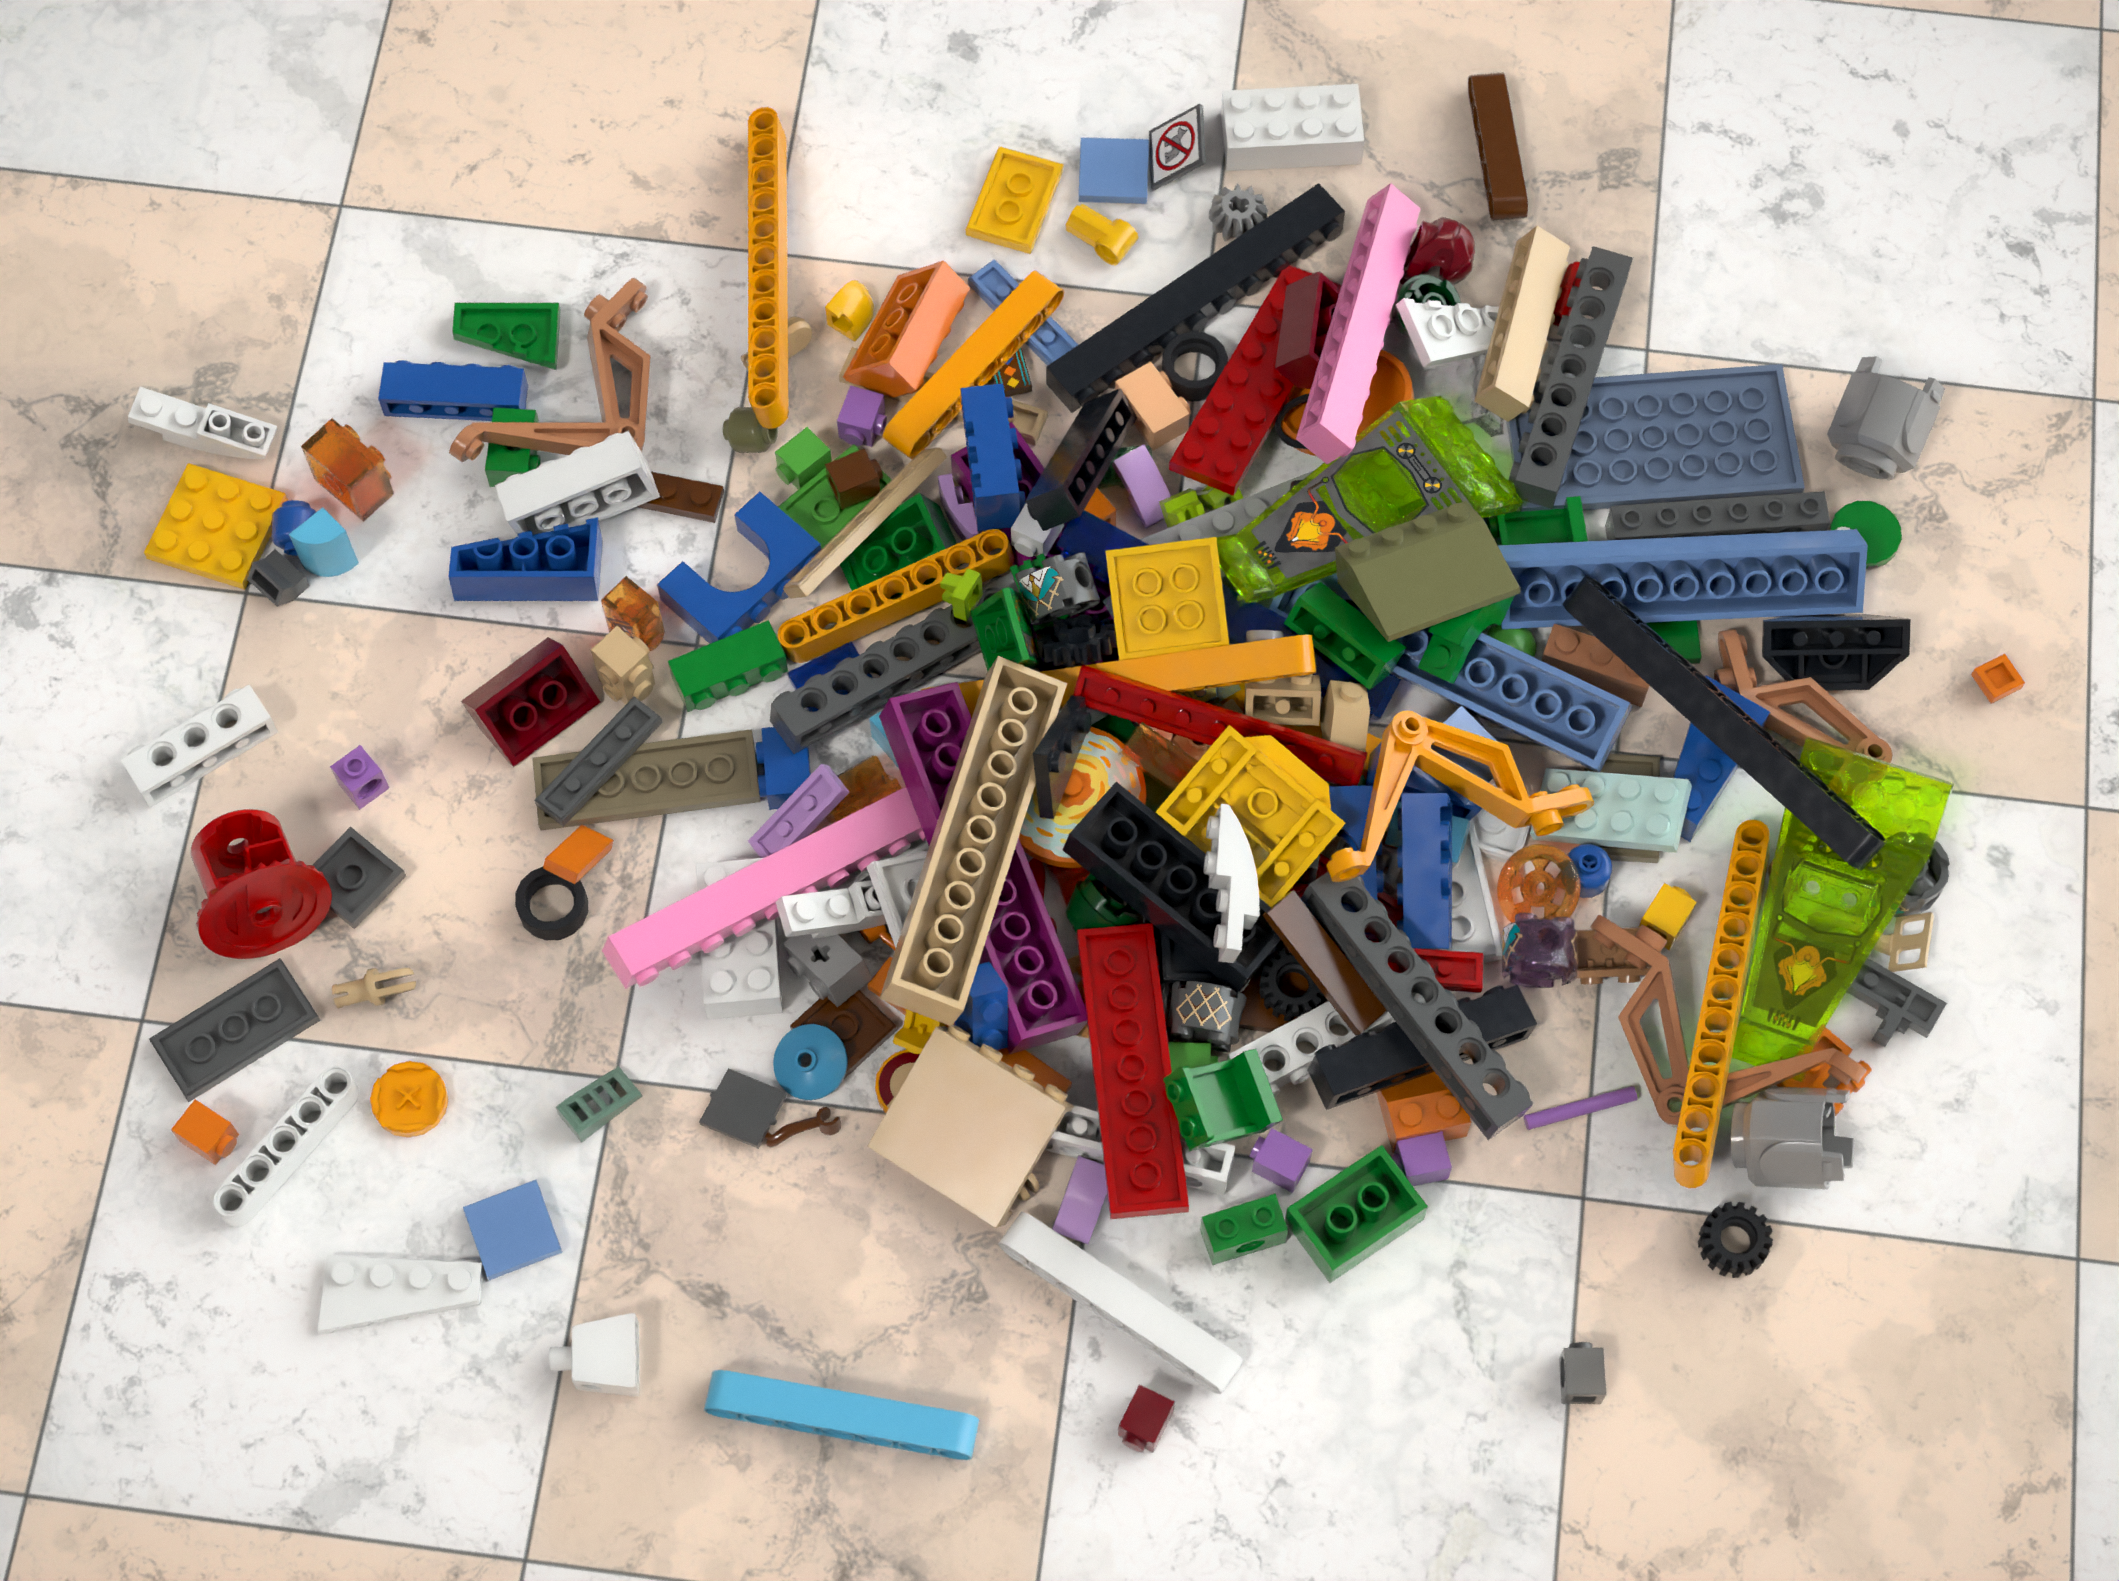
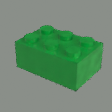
M1380 1145L1289 1206L1286 1210L1285 1222L1328 1282L1331 1283L1422 1222L1428 1206L1385 1148Z

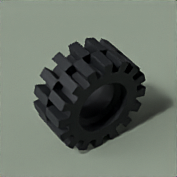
M1282 949L1278 951L1277 957L1272 955L1268 959L1267 965L1264 964L1260 978L1259 994L1261 999L1264 998L1263 1005L1267 1010L1270 1007L1273 1009L1272 1015L1277 1018L1280 1014L1285 1015L1284 1021L1290 1022L1291 1017L1298 1018L1324 1004L1326 997L1291 952L1286 953ZM1296 972L1306 978L1309 988L1302 996L1291 997L1281 990L1279 985L1280 979L1287 973Z
M1728 1202L1722 1208L1718 1206L1713 1209L1699 1232L1698 1248L1702 1247L1703 1249L1700 1254L1702 1259H1709L1708 1267L1712 1270L1715 1267L1721 1269L1720 1275L1726 1276L1728 1272L1732 1273V1278H1739L1742 1273H1745V1276L1752 1274L1754 1269H1758L1763 1264L1773 1244V1238H1770L1773 1231L1771 1225H1765L1767 1220L1765 1215L1762 1214L1759 1217L1755 1214L1757 1211L1756 1207L1751 1206L1748 1210L1744 1208L1745 1203L1738 1202L1736 1206H1732V1202ZM1731 1226L1743 1229L1750 1239L1749 1248L1742 1253L1728 1251L1721 1242V1232Z

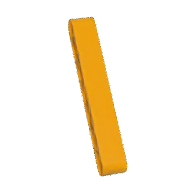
M1038 271L1031 272L890 420L883 432V439L910 459H914L922 450H925L962 410L960 388L986 385L1058 308L1063 300L1064 290Z
M990 529L785 621L778 629V640L789 660L795 663H804L943 601L942 595L945 589L940 587V582L946 573L963 576L967 568L981 573L982 583L1005 573L1014 563V554L1008 537L998 529ZM994 549H1002L998 554L989 555ZM969 563L965 569L956 570L960 564ZM936 578L933 583L923 585L927 579ZM896 593H903L898 599H890ZM862 608H870L865 614H857ZM833 622L837 623V624H836L833 628H831V629H828V630H825V629H824L825 626L828 625L829 623H833ZM804 637L800 643L791 644L796 638Z

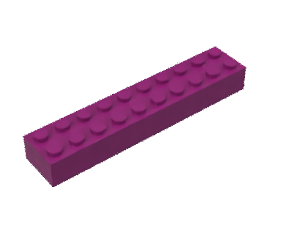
M958 682L889 698L879 715L929 846L972 719ZM1019 837L979 964L990 962L1008 987L1007 1050L1009 1055L1077 1035L1087 1024L1084 1002Z

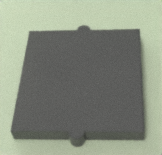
M728 1068L716 1092L710 1093L711 1101L699 1123L704 1127L759 1149L771 1125L777 1123L775 1117L785 1101L787 1093Z

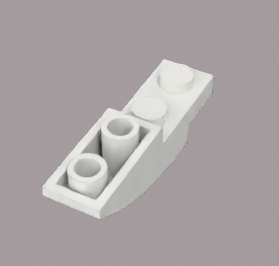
M143 387L139 388L128 415V423L161 433L165 441L209 453L238 458L265 459L277 430L275 425L210 403L206 409Z
M1221 803L1215 816H1209L1206 838L1212 839L1211 851L1206 852L1204 874H1209L1208 888L1219 889L1216 911L1222 912L1221 925L1217 924L1214 933V947L1219 948L1218 961L1234 963L1242 951L1243 929L1251 930L1259 917V888L1254 858L1247 837L1229 804Z
M871 880L854 882L849 888L782 896L776 901L786 937L812 934L814 939L887 924Z

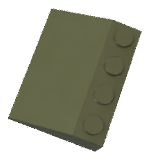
M1467 501L1452 504L1447 508L1419 516L1408 522L1388 527L1383 531L1335 547L1339 585L1387 642L1520 594V586L1485 521Z

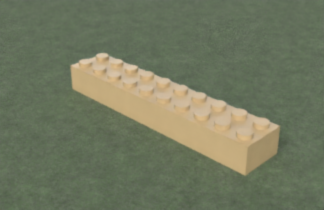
M1000 656L996 658L987 672L879 999L952 1026L964 1011L1036 784L1033 752L1057 717L1067 683Z

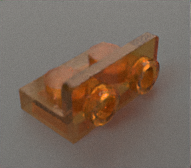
M872 755L837 775L849 790V793L826 818L829 823L833 824L902 788L897 778L886 774L878 757Z

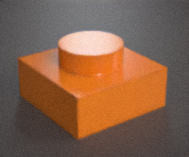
M2006 654L1975 668L1971 674L1991 704L2022 689L2025 684Z

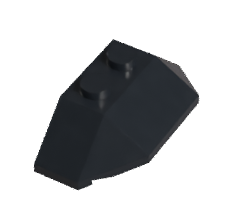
M1870 614L1784 616L1763 620L1762 657L1786 682L1811 677L1826 691L1869 690L1898 663L1904 661L1910 655L1911 619Z

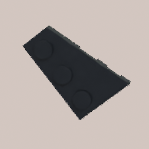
M1070 696L1033 752L1040 818L1054 819L1085 736L1090 731L1091 714L1086 710L1085 697Z

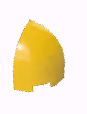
M852 280L846 283L825 306L827 325L854 342L866 330L873 318L874 304L869 291L861 282Z

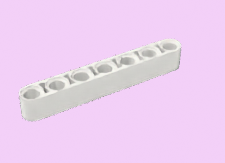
M1021 1212L998 1243L999 1247L1011 1258L1216 1394H1222L1243 1363L1242 1358L1231 1348L1025 1212Z

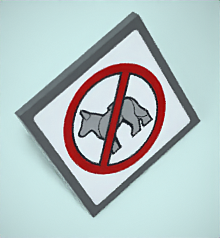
M1199 103L1149 130L1151 189L1157 190L1206 164L1202 104Z

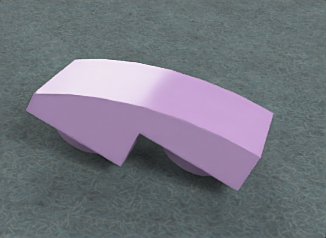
M1143 444L1114 460L1112 466L1130 494L1128 497L1129 502L1144 527L1148 528L1164 519L1159 501L1171 495L1156 464Z
M952 473L939 475L940 499L946 516L957 535L964 541L984 532L977 531L973 503H964L961 486L954 487Z
M1078 1155L1052 1230L1058 1234L1089 1244L1107 1194L1104 1164Z

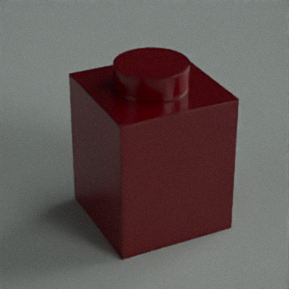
M1139 1384L1118 1426V1436L1123 1438L1122 1443L1140 1453H1143L1144 1449L1154 1453L1174 1412L1175 1401Z

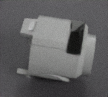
M1877 356L1862 357L1855 373H1852L1827 436L1831 445L1837 450L1835 459L1839 463L1872 478L1892 480L1895 473H1904L1915 468L1940 410L1939 404L1945 388L1935 378L1928 377L1923 390H1920L1898 379L1877 374L1882 359Z
M1772 1087L1761 1091L1751 1102H1736L1731 1125V1152L1734 1167L1747 1168L1748 1179L1756 1187L1827 1190L1830 1187L1831 1181H1844V1169L1853 1168L1854 1138L1835 1136L1834 1103H1846L1850 1098V1090H1837L1833 1087Z

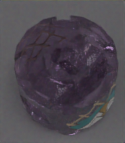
M1533 913L1516 914L1515 922L1508 924L1502 930L1501 976L1505 979L1510 975V983L1529 988L1553 987L1554 980L1562 979V985L1574 981L1577 977V930L1574 928V920L1569 917H1556L1552 920L1538 919V916Z

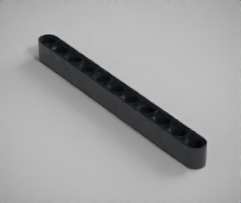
M1585 575L1562 603L1563 607L1578 622L1849 865L1862 871L1887 843L1885 837L1597 580Z

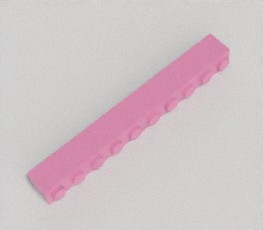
M1391 183L1367 199L1296 440L1326 464L1331 463L1340 456H1347L1355 447L1357 429L1363 420L1362 411L1365 401L1370 395V383L1377 370L1376 362L1379 352L1384 346V334L1391 321L1390 313L1398 297L1396 292L1399 282L1404 275L1403 268L1406 257L1411 251V239L1417 229L1416 222L1420 208Z
M904 787L608 936L602 949L603 954L625 989L636 983L640 987L645 986L659 976L658 972L668 967L675 970L688 963L692 959L691 955L701 950L704 953L715 950L723 944L724 938L734 933L736 937L748 933L756 926V922L765 917L768 921L779 917L776 901L780 897L819 892L818 890L828 885L831 889L836 888L850 878L849 874L859 869L861 872L867 870V866L871 862L878 861L888 854L896 857L908 850L911 846L910 843L920 838L923 842L927 841L907 788Z

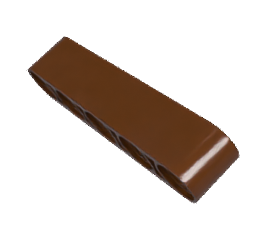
M1501 72L1469 75V102L1490 218L1492 221L1527 218L1528 198L1505 74Z

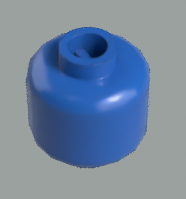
M291 500L283 502L281 507L277 508L272 514V541L274 545L284 549V553L287 555L298 556L289 534L317 511L310 508V504L304 501Z
M1581 844L1573 848L1566 855L1561 871L1562 882L1566 889L1574 896L1593 898L1606 889L1612 873V861L1607 852L1599 846Z

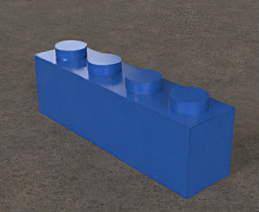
M399 360L395 363L383 362L378 400L384 416L492 421L494 408L526 409L528 383L524 368H517L511 365L483 367L479 364L470 363L460 366L447 365L442 362L416 364L406 360Z

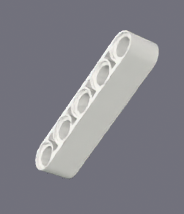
M332 1066L325 1069L217 1188L213 1195V1205L226 1224L232 1227H240L249 1223L355 1105L359 1097V1090L347 1069L341 1066ZM340 1082L347 1083L346 1088L341 1093H330L335 1084ZM313 1111L321 1112L319 1119L315 1122H304L309 1113ZM287 1140L295 1141L293 1148L289 1151L278 1152L283 1142ZM261 1169L269 1170L267 1177L262 1181H252L257 1171ZM242 1198V1204L238 1209L226 1211V1207L231 1200Z

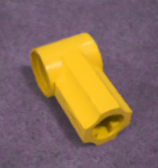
M1084 204L1077 205L1072 210L1065 224L1066 231L1093 246L1097 255L1110 265H1118L1139 238L1136 230L1122 219L1111 221Z

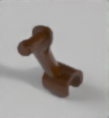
M828 1107L820 1108L816 1117L787 1124L773 1135L768 1131L765 1136L767 1140L766 1145L768 1147L777 1146L793 1135L817 1127L825 1135H835L841 1129L840 1117H836L833 1121L827 1123L825 1120L829 1119L831 1111Z

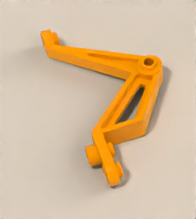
M1401 711L1394 716L1382 734V744L1360 851H1353V848H1344L1335 852L1331 856L1332 860L1327 864V869L1333 882L1347 881L1366 872L1374 859L1414 765L1514 829L1532 825L1536 836H1545L1558 831L1564 826L1563 818L1572 817L1588 810L1594 805V800L1589 788H1580L1579 784L1569 785L1553 794L1540 791L1528 796L1508 745L1422 717L1413 711ZM1431 745L1487 765L1497 788L1431 749Z

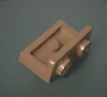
M1622 927V929L1633 936L1640 928ZM1593 929L1568 930V941L1571 953L1569 952V962L1572 952L1574 957L1576 956L1575 952L1577 953L1576 962L1573 959L1570 962L1571 974L1573 973L1574 978H1580V984H1602L1603 977H1618V982L1620 983L1641 982V975H1646L1650 970V967L1646 966L1642 971L1626 961L1624 957L1627 952L1616 945L1610 950L1592 938L1595 934ZM1577 932V939H1575L1573 942L1575 945V942L1577 941V946L1575 947V951H1573L1574 946L1571 940L1574 939L1575 934Z

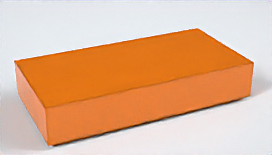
M581 825L545 858L543 869L576 884L611 851L614 840Z

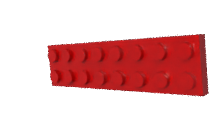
M1291 265L1281 271L1170 459V471L1230 495H1235L1274 427L1278 415L1296 388L1292 382L1275 369L1286 287L1291 283L1312 275V273ZM1333 282L1341 290L1342 285Z
M1153 924L1077 930L1110 1220L1189 1212V1201L1179 1123L1172 1103L1166 1095V1086L1163 1078L1172 1073Z

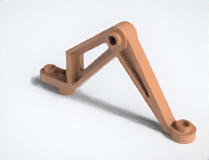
M632 278L610 300L598 294L589 303L584 313V317L590 321L587 342L602 422H473L457 435L450 447L449 453L460 462H465L468 459L473 461L483 450V442L570 455L578 448L593 446L604 441L612 434H622L627 431L630 432L642 452L645 441L651 356L620 334L619 331L624 326L627 316L632 311L638 312L646 303L648 298L645 294L646 285L636 278ZM610 358L615 359L632 372L629 418L620 417Z
M1735 629L1719 631L1718 647L1724 668L1714 670V680L1770 711L1764 727L1841 767L1828 786L1851 806L1877 781L1885 776L1893 756L1891 747L1886 741L1875 735L1811 677L1756 687L1757 681L1754 669L1747 666L1745 656H1747V644L1744 635H1738ZM1804 703L1849 741L1848 744L1840 743L1781 710L1779 707ZM1803 823L1799 824V829L1813 833ZM1800 832L1795 834L1796 838L1808 842L1815 839V837ZM1797 841L1792 842L1793 847L1802 850L1807 846ZM1786 842L1771 861L1768 868L1769 884L1774 899ZM1796 871L1786 881L1785 901L1793 899L1794 891L1799 890Z
M1598 914L1590 926L1595 931L1592 938L1610 950L1616 945L1627 952L1624 959L1643 971L1646 966L1650 967V970L1618 1018L1659 1117L1667 1125L1678 1127L1681 1110L1671 1112V1105L1674 1102H1683L1689 1062L1671 965L1668 958L1660 953L1668 941L1644 925H1641L1633 936ZM1655 999L1659 1001L1672 1077L1668 1079L1662 1078L1640 1024L1641 1018ZM1829 1048L1728 1073L1722 1109L1824 1063L1831 1066L1827 1073L1845 1085H1848L1850 1080L1859 1083L1867 1070L1835 1048ZM1705 1094V1095H1699V1096H1697V1097H1700V1098H1708V1097H1711V1096Z

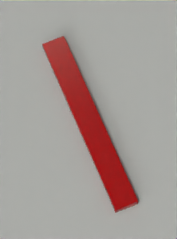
M1082 665L1080 668L1073 696L1085 697L1086 707L1211 746L1229 725L1243 737L1271 735L1324 781L1340 786H1358L1368 754L1361 750L1086 665Z

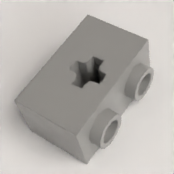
M812 934L792 936L783 943L789 956L786 963L793 973L799 978L805 975L810 980L809 986L821 1000L827 997L837 1007L872 979L864 959L838 934L814 939Z

